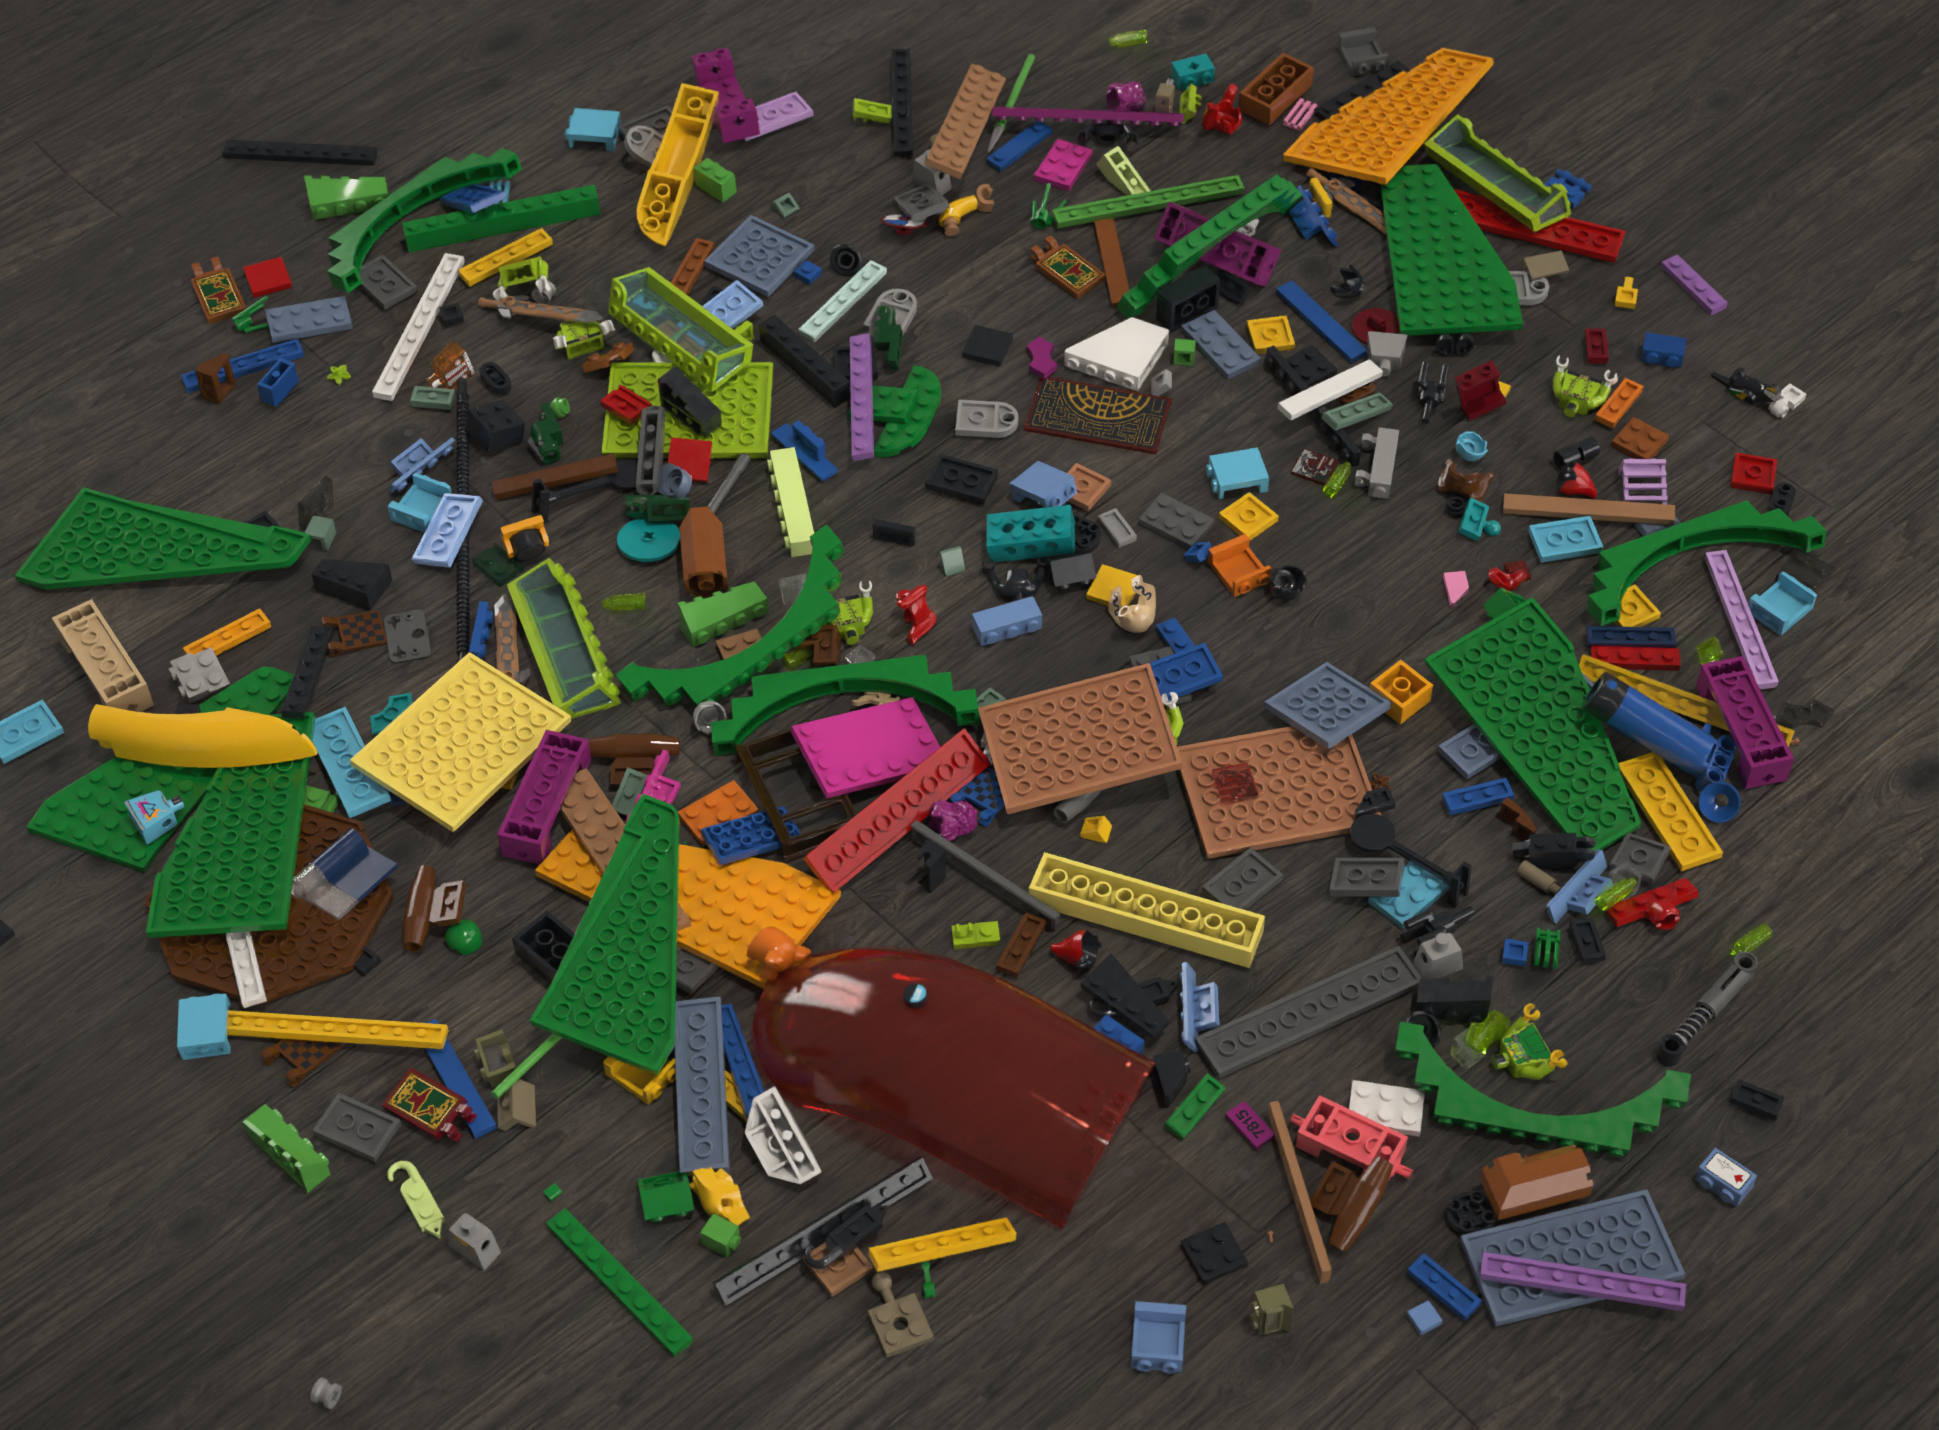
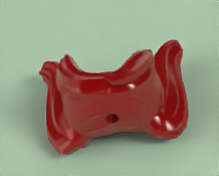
M1230 83L1227 87L1222 101L1216 105L1213 103L1207 104L1201 123L1204 130L1216 129L1232 135L1234 130L1236 131L1242 123L1240 108L1234 109L1232 106L1238 90L1234 83Z
M919 585L913 590H899L895 597L898 600L896 605L901 609H905V623L908 624L913 621L912 628L907 636V642L911 645H915L918 639L926 634L936 623V615L929 609L926 601L928 590L926 585Z

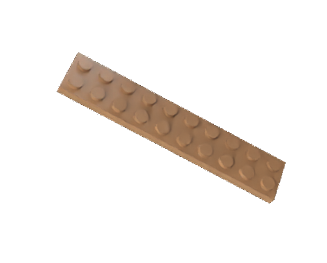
M971 64L926 158L925 165L961 179L1006 80L1005 77L988 71L982 66Z
M585 768L576 772L560 807V812L603 875L624 832L625 824L588 769ZM678 903V931L691 927V920Z

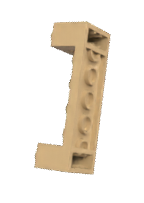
M92 599L52 617L59 640L68 654L72 652L98 692L102 705L135 712H142L154 706L147 683Z

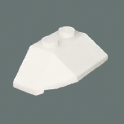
M774 1086L753 1098L745 1134L767 1175L802 1184L822 1173L811 1148L776 1087Z

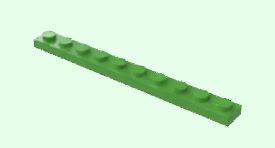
M1239 175L1053 209L1052 216L1057 228L1094 222V220L1111 219L1164 209L1169 202L1186 205L1244 194V186Z

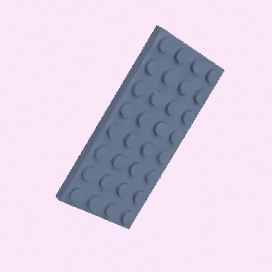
M1647 1189L1461 1235L1460 1238L1495 1327L1592 1303L1604 1298L1480 1279L1483 1252L1671 1282L1682 1280L1685 1277L1683 1267Z

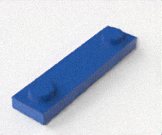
M1036 121L988 156L986 163L1001 172L1053 134V129L1041 121Z

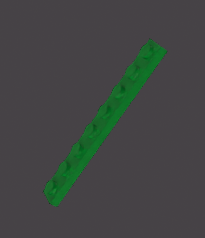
M566 1208L546 1222L547 1228L673 1357L693 1343V1337Z

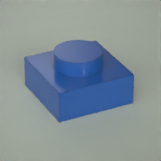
M807 260L794 271L795 278L809 285L822 274L821 267Z
M1196 542L1183 556L1187 562L1200 563L1208 557L1209 549L1212 546L1210 542Z
M1505 939L1502 963L1525 967L1529 942Z

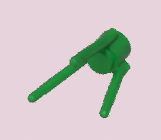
M1047 183L1041 208L1036 211V201L1032 202V218L1030 222L1038 229L1051 226L1054 220L1053 216L1050 217L1049 211L1045 209L1051 186L1050 183ZM1063 200L1058 208H1063L1067 201Z
M267 296L232 317L239 332L244 330L245 333H249L254 330L269 328L268 323L250 327V324L253 323L250 315L265 306L263 302L268 300Z

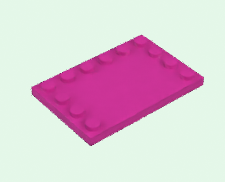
M913 697L794 725L791 728V733L826 799L899 781L940 748Z

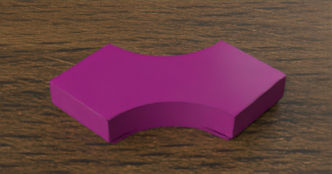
M1037 337L1026 346L1027 354L1033 359L1029 364V371L1045 379L1057 370V363L1051 358V354L1054 352V344L1041 337Z

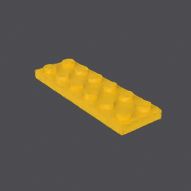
M1651 752L1618 763L1625 785L1663 844L1670 846V855L1681 871L1722 858L1723 851L1661 757Z

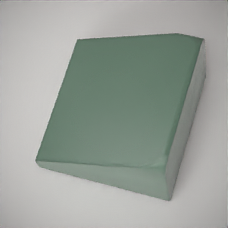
M790 193L776 199L771 204V207L783 218L800 209Z
M960 546L940 552V566L945 576L965 571Z

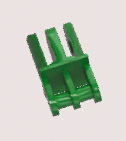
M1538 927L1536 928L1534 966H1539L1540 952H1543L1542 966L1548 968L1550 953H1553L1552 969H1557L1561 940L1560 930L1551 932L1550 929L1544 931Z

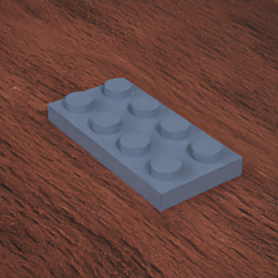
M345 296L265 310L273 343L353 329Z
M1215 310L1181 327L1184 335L1189 340H1196L1195 346L1227 380L1261 364V357Z

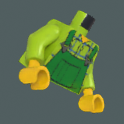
M1532 1003L1524 1007L1525 1015L1520 1016L1503 1035L1499 1048L1500 1054L1492 1056L1491 1060L1496 1070L1508 1067L1511 1075L1515 1078L1523 1077L1539 1080L1554 1071L1555 1066L1564 1068L1567 1065V1061L1564 1058L1558 1060L1564 1056L1561 1050H1555L1550 1053L1534 1023H1529L1530 1020H1537L1540 1017L1538 1010L1530 1015V1011L1535 1007Z

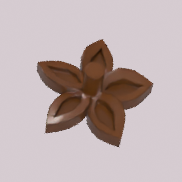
M1374 772L1373 780L1369 781L1371 788L1375 790L1388 786L1390 792H1392L1388 784L1391 776H1383L1381 778Z

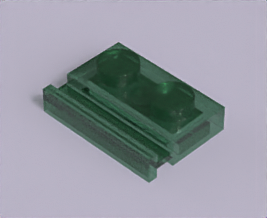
M494 543L492 548H487L472 559L473 565L499 587H502L516 577L519 571H524L523 565L514 557L508 558L506 551L497 543Z

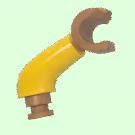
M989 184L980 185L975 195L949 203L950 208L945 209L939 215V224L941 227H944L947 236H954L959 233L958 224L960 223V218L976 209L982 212H992L994 201L988 199L993 189H991Z

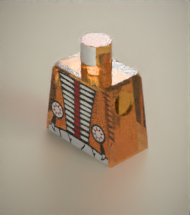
M452 340L431 361L430 365L434 374L426 379V381L433 388L442 384L447 389H453L459 385L460 378L469 379L474 376L475 372L466 351Z

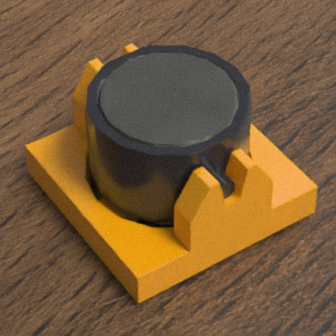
M542 515L501 527L502 548L508 558L515 556V559L518 561L531 560L541 555L545 551V547L549 546V539L544 528Z

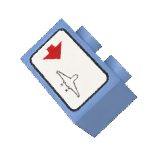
M1714 1148L1699 1166L1695 1180L1702 1187L1710 1189L1719 1195L1726 1203H1731L1737 1207L1753 1188L1757 1175L1717 1148Z

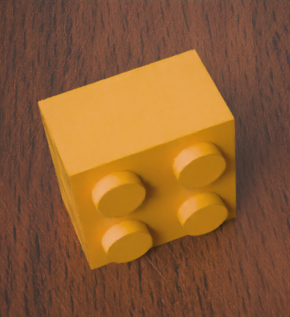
M1399 660L1370 683V689L1391 701V709L1385 713L1401 725L1431 701L1433 684L1405 662Z

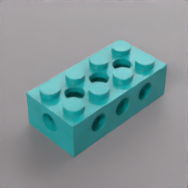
M1071 505L987 514V550L991 563L992 560L995 563L1075 554V520Z

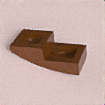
M1507 797L1502 802L1499 816L1514 825V835L1523 841L1530 840V834H1536L1537 831L1533 821L1519 805Z

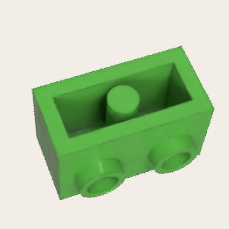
M706 158L694 167L695 185L721 202L726 201L736 193L735 175L731 171H727L709 158Z

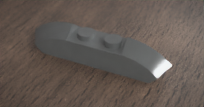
M656 405L643 408L636 478V489L641 495H654L658 491L661 482L665 413L664 407Z

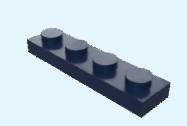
M1587 626L1586 628L1587 648H1591V646L1676 648L1674 628Z

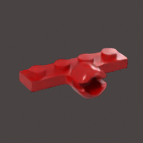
M1683 878L1605 907V915L1616 927L1641 918H1647L1659 930H1671L1680 920L1678 915L1680 911L1675 906L1697 898L1698 889L1687 878Z

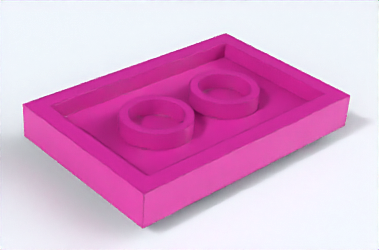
M1057 139L1035 172L1034 181L1044 184L1050 183L1053 187L1070 191L1092 157L1093 150Z

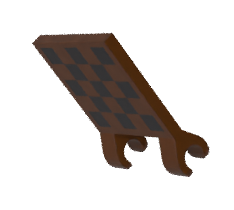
M379 610L342 617L324 616L321 618L323 627H333V629L338 627L342 643L334 641L328 643L330 657H337L348 651L387 645Z
M282 1039L276 1045L264 1049L261 1052V1056L263 1057V1063L267 1066L275 1062L279 1055L290 1062L295 1069L287 1072L286 1077L289 1079L287 1083L291 1087H296L308 1073L340 1050L342 1046L338 1042Z

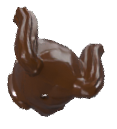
M1447 459L1445 461L1446 467L1437 483L1438 491L1458 492L1466 496L1468 500L1472 497L1481 501L1487 492L1490 482L1495 477L1494 473L1487 472L1481 476V473L1474 472L1464 475L1457 471L1455 462L1453 463L1451 459Z

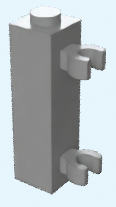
M1379 427L1377 437H1373L1371 434H1363L1361 449H1375L1371 474L1363 470H1357L1355 486H1369L1368 496L1389 499L1399 430Z

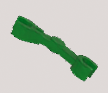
M929 1260L923 1261L921 1266L925 1277V1283H923L925 1298L935 1297L933 1281L931 1282L929 1274Z

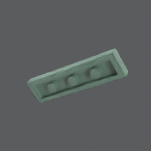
M1379 392L1326 411L1321 418L1336 431L1390 411L1393 404Z

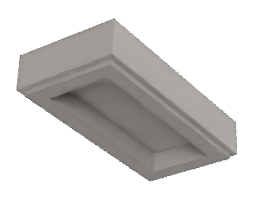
M1116 508L1098 515V522L1118 549L1137 541V535Z

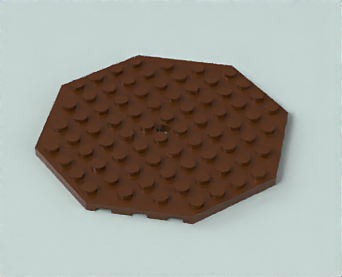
M304 804L287 929L250 931L267 999L266 1002L256 1004L255 1006L262 1005L354 969V963L358 962L363 953L364 946H367L394 898L391 888L385 878L360 902H353L346 898L343 892L319 879L312 872L309 864L349 828L357 831L364 839L366 846L373 849L361 821ZM154 885L144 900L148 913L150 911ZM225 933L158 937L174 980L217 994H226L227 997L241 1001Z

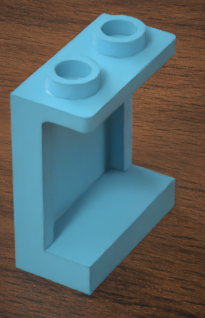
M575 108L573 116L569 117V129L566 128L565 139L568 140L569 147L573 148L575 140L605 142L606 150L614 152L619 136L618 126L621 125L620 112Z
M1258 447L1209 456V465H1206L1207 476L1212 478V490L1217 492L1219 499H1223L1224 491L1256 485L1259 493L1268 492L1269 476Z
M414 473L412 476L414 482L412 487L399 503L391 501L388 505L391 521L425 533L444 493H452L450 486L445 482H439L426 475Z
M1783 571L1780 573L1778 581L1761 596L1754 594L1750 598L1748 606L1754 618L1781 636L1813 609L1817 594Z
M226 994L189 997L188 999L179 1000L177 1049L183 1060L230 1054L231 1046L227 1039L228 1010H231V1003Z

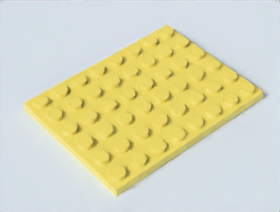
M469 652L351 758L350 765L454 832L533 758L545 731L561 732L571 722V715Z

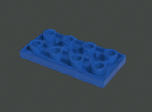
M785 806L778 807L780 815L788 813ZM766 811L701 829V835L719 865L782 848ZM793 820L785 822L791 837L801 834Z

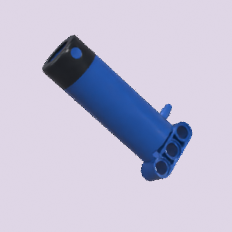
M1608 672L1603 673L1595 681L1582 705L1583 711L1685 773L1697 778L1695 785L1699 792L1708 784L1725 780L1737 745L1734 739L1728 735H1723L1718 740L1714 739L1710 735V724H1705L1702 729L1698 728Z

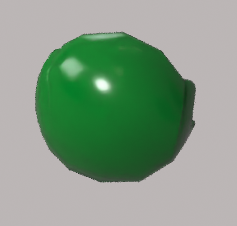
M465 919L461 920L460 924L448 927L445 941L452 951L457 950L462 955H468L475 952L482 945L483 936L476 923Z

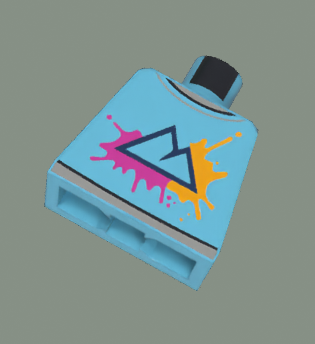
M155 791L124 802L130 818L146 844L151 843L175 827L177 820L174 812L185 807L179 795L166 800L161 791Z

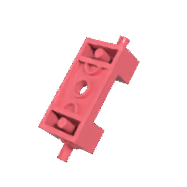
M1319 1095L1306 1119L1295 1114L1290 1119V1124L1300 1127L1297 1134L1296 1147L1318 1157L1323 1149L1364 1168L1363 1172L1372 1160L1379 1156L1394 1165L1390 1178L1395 1173L1407 1179H1410L1413 1169L1400 1164V1160L1405 1153L1407 1136ZM1354 1133L1358 1135L1359 1139L1351 1141L1346 1135Z

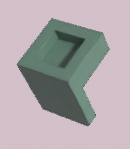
M313 516L305 533L310 534V537L313 539L321 540L323 550L328 551L336 535L334 521L329 518Z

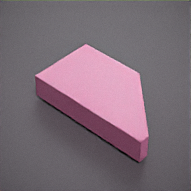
M1465 571L1448 572L1443 575L1450 608H1454L1456 603L1468 593L1469 585Z

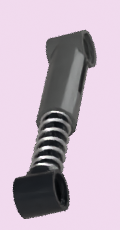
M1745 951L1739 952L1735 956L1733 963L1696 1003V1008L1693 1010V1013L1689 1014V1018H1686L1684 1023L1680 1024L1674 1033L1666 1034L1661 1038L1657 1050V1059L1662 1065L1669 1067L1677 1065L1688 1045V1041H1692V1036L1697 1035L1698 1030H1702V1025L1707 1024V1019L1714 1020L1742 987L1753 980L1758 966V960L1754 954Z

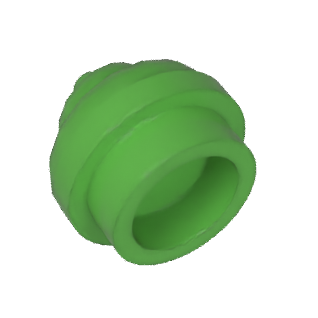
M557 397L551 402L550 407L556 417L562 418L569 414L570 407L566 398Z

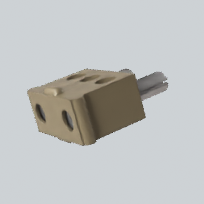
M1168 79L1166 84H1160L1156 94V103L1154 104L1155 112H1173L1175 85H1173L1172 79Z

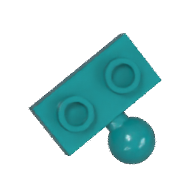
M1471 497L1467 501L1458 533L1477 541L1483 529L1487 535L1497 536L1501 531V526L1495 520L1486 521L1489 506Z

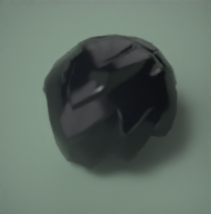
M1285 565L1271 571L1268 583L1274 597L1291 600L1303 591L1307 584L1305 571L1298 566Z
M1416 1011L1406 1017L1405 1023L1424 1026L1423 1033L1433 1049L1439 1044L1442 1036V1026L1433 1015Z

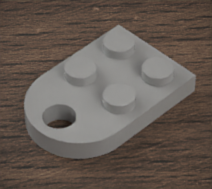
M634 126L625 136L624 145L627 152L633 158L651 168L664 136L650 127ZM632 136L638 137L640 141H635Z
M1509 271L1516 281L1520 305L1539 304L1547 298L1549 283L1545 277L1531 280L1528 271Z
M891 289L882 293L877 299L863 324L864 331H869L876 308L878 306H889L895 309L896 324L901 325L904 336L917 312V300L907 290Z
M958 400L955 435L993 438L1009 436L1018 427V412L1013 406L1003 402ZM1005 419H1012L1013 421H1011V422H1005L1004 420H1005Z

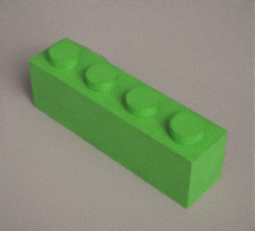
M304 176L313 220L365 212L389 196L385 177L350 179L349 177L341 176V179H330L329 176H321V179H314L312 176Z
M755 581L730 588L727 593L718 591L714 592L712 597L703 599L700 596L693 598V602L687 604L685 601L677 603L681 632L692 647L703 644L768 612L767 597Z
M264 1104L243 1121L246 1134L307 1193L331 1175L328 1168V1159L321 1152L317 1154L313 1150L312 1143L307 1138L302 1139L298 1135L297 1129L291 1123L287 1125L278 1110H271Z

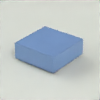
M1429 1300L1407 1311V1317L1420 1335L1442 1324L1441 1317Z

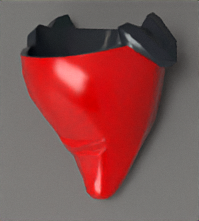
M1576 461L1567 467L1563 465L1562 472L1558 474L1560 481L1557 491L1564 495H1583L1595 499L1597 497L1596 488L1584 467Z
M1080 930L1060 943H1053L1050 949L1066 963L1084 969L1090 968L1095 964L1098 948L1102 947L1096 934L1089 930Z

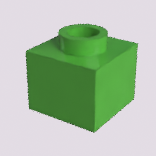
M1175 339L1173 365L1194 366L1196 340Z

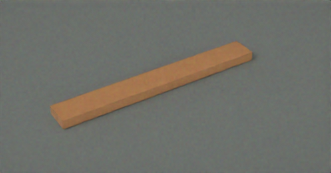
M1504 493L1503 514L1561 518L1591 516L1592 520L1674 525L1675 505Z
M1278 1101L1270 1102L1269 1120L1275 1134L1277 1146L1320 1284L1327 1283L1331 1276V1266L1280 1103Z

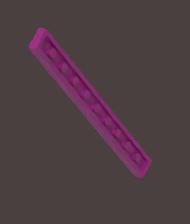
M993 106L992 116L1002 120L1008 119V116H1015V120H1027V117H1035V121H1046V118H1054V121L1064 122L1065 118H1073V122H1084V119H1092V123H1103V120H1111V123L1122 124V120H1128L1130 124H1141V121H1149V125H1160V122H1168L1170 126H1179L1180 122L1184 123V113Z

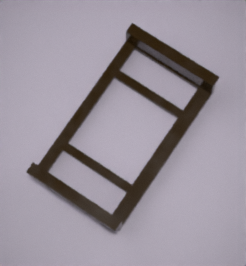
M791 728L743 745L735 744V758L738 763L742 762L779 838L785 863L805 857L857 815L847 794L780 815L759 769L803 754L798 747L757 762L753 758L796 744ZM841 803L848 818L791 837L785 822Z

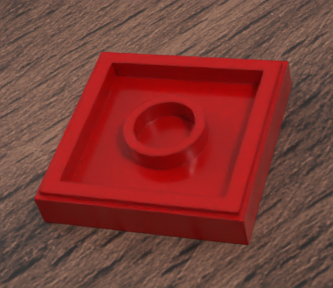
M282 257L243 267L254 298L292 288V283Z
M671 437L668 463L687 471L691 475L693 482L708 483L713 442Z
M1736 452L1730 487L1773 494L1778 459Z

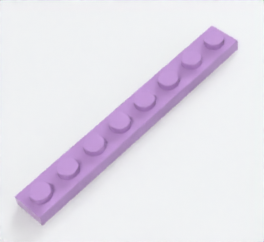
M1727 550L1706 552L1704 559L1742 656L1759 689L1777 687L1779 681Z

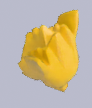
M712 1167L693 1171L694 1182L690 1184V1187L699 1196L704 1210L710 1216L714 1213L737 1226L750 1219L742 1202L739 1187L734 1185L731 1176L723 1169L714 1172Z

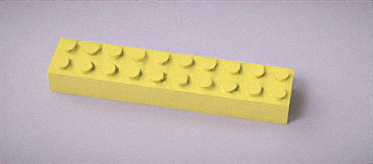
M1045 852L1029 887V894L1059 913L1250 968L1264 931V915Z

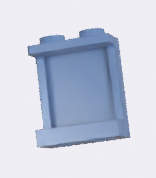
M1037 461L1009 483L1013 500L1020 502L1025 497L1042 503L1044 508L1061 506L1077 493L1074 476L1040 461Z
M1135 1302L1131 1368H1137L1140 1371L1162 1370L1165 1373L1182 1372L1186 1305Z

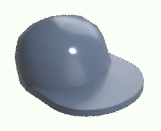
M671 463L662 466L661 482L657 492L668 495L669 498L685 497L692 487L691 475L684 469Z

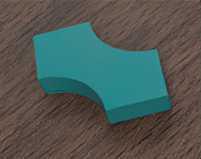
M412 693L389 696V703L386 708L370 717L373 739L413 703Z

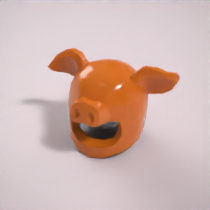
M769 926L761 930L753 938L746 956L762 964L763 977L775 980L780 972L787 970L794 961L805 959L811 954V951L804 946H796L792 938L776 927Z

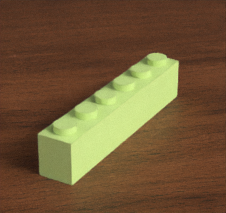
M795 447L770 451L771 459L767 460L769 472H773V475H770L772 488L776 487L777 489L774 490L775 502L780 503L777 506L779 518H783V521H781L782 534H787V537H784L785 547L790 549L791 557L812 554L810 536L814 534Z

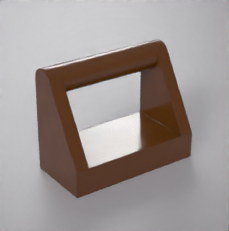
M227 353L214 357L200 364L195 369L202 398L221 404L236 385ZM223 367L227 381L220 383L217 373Z

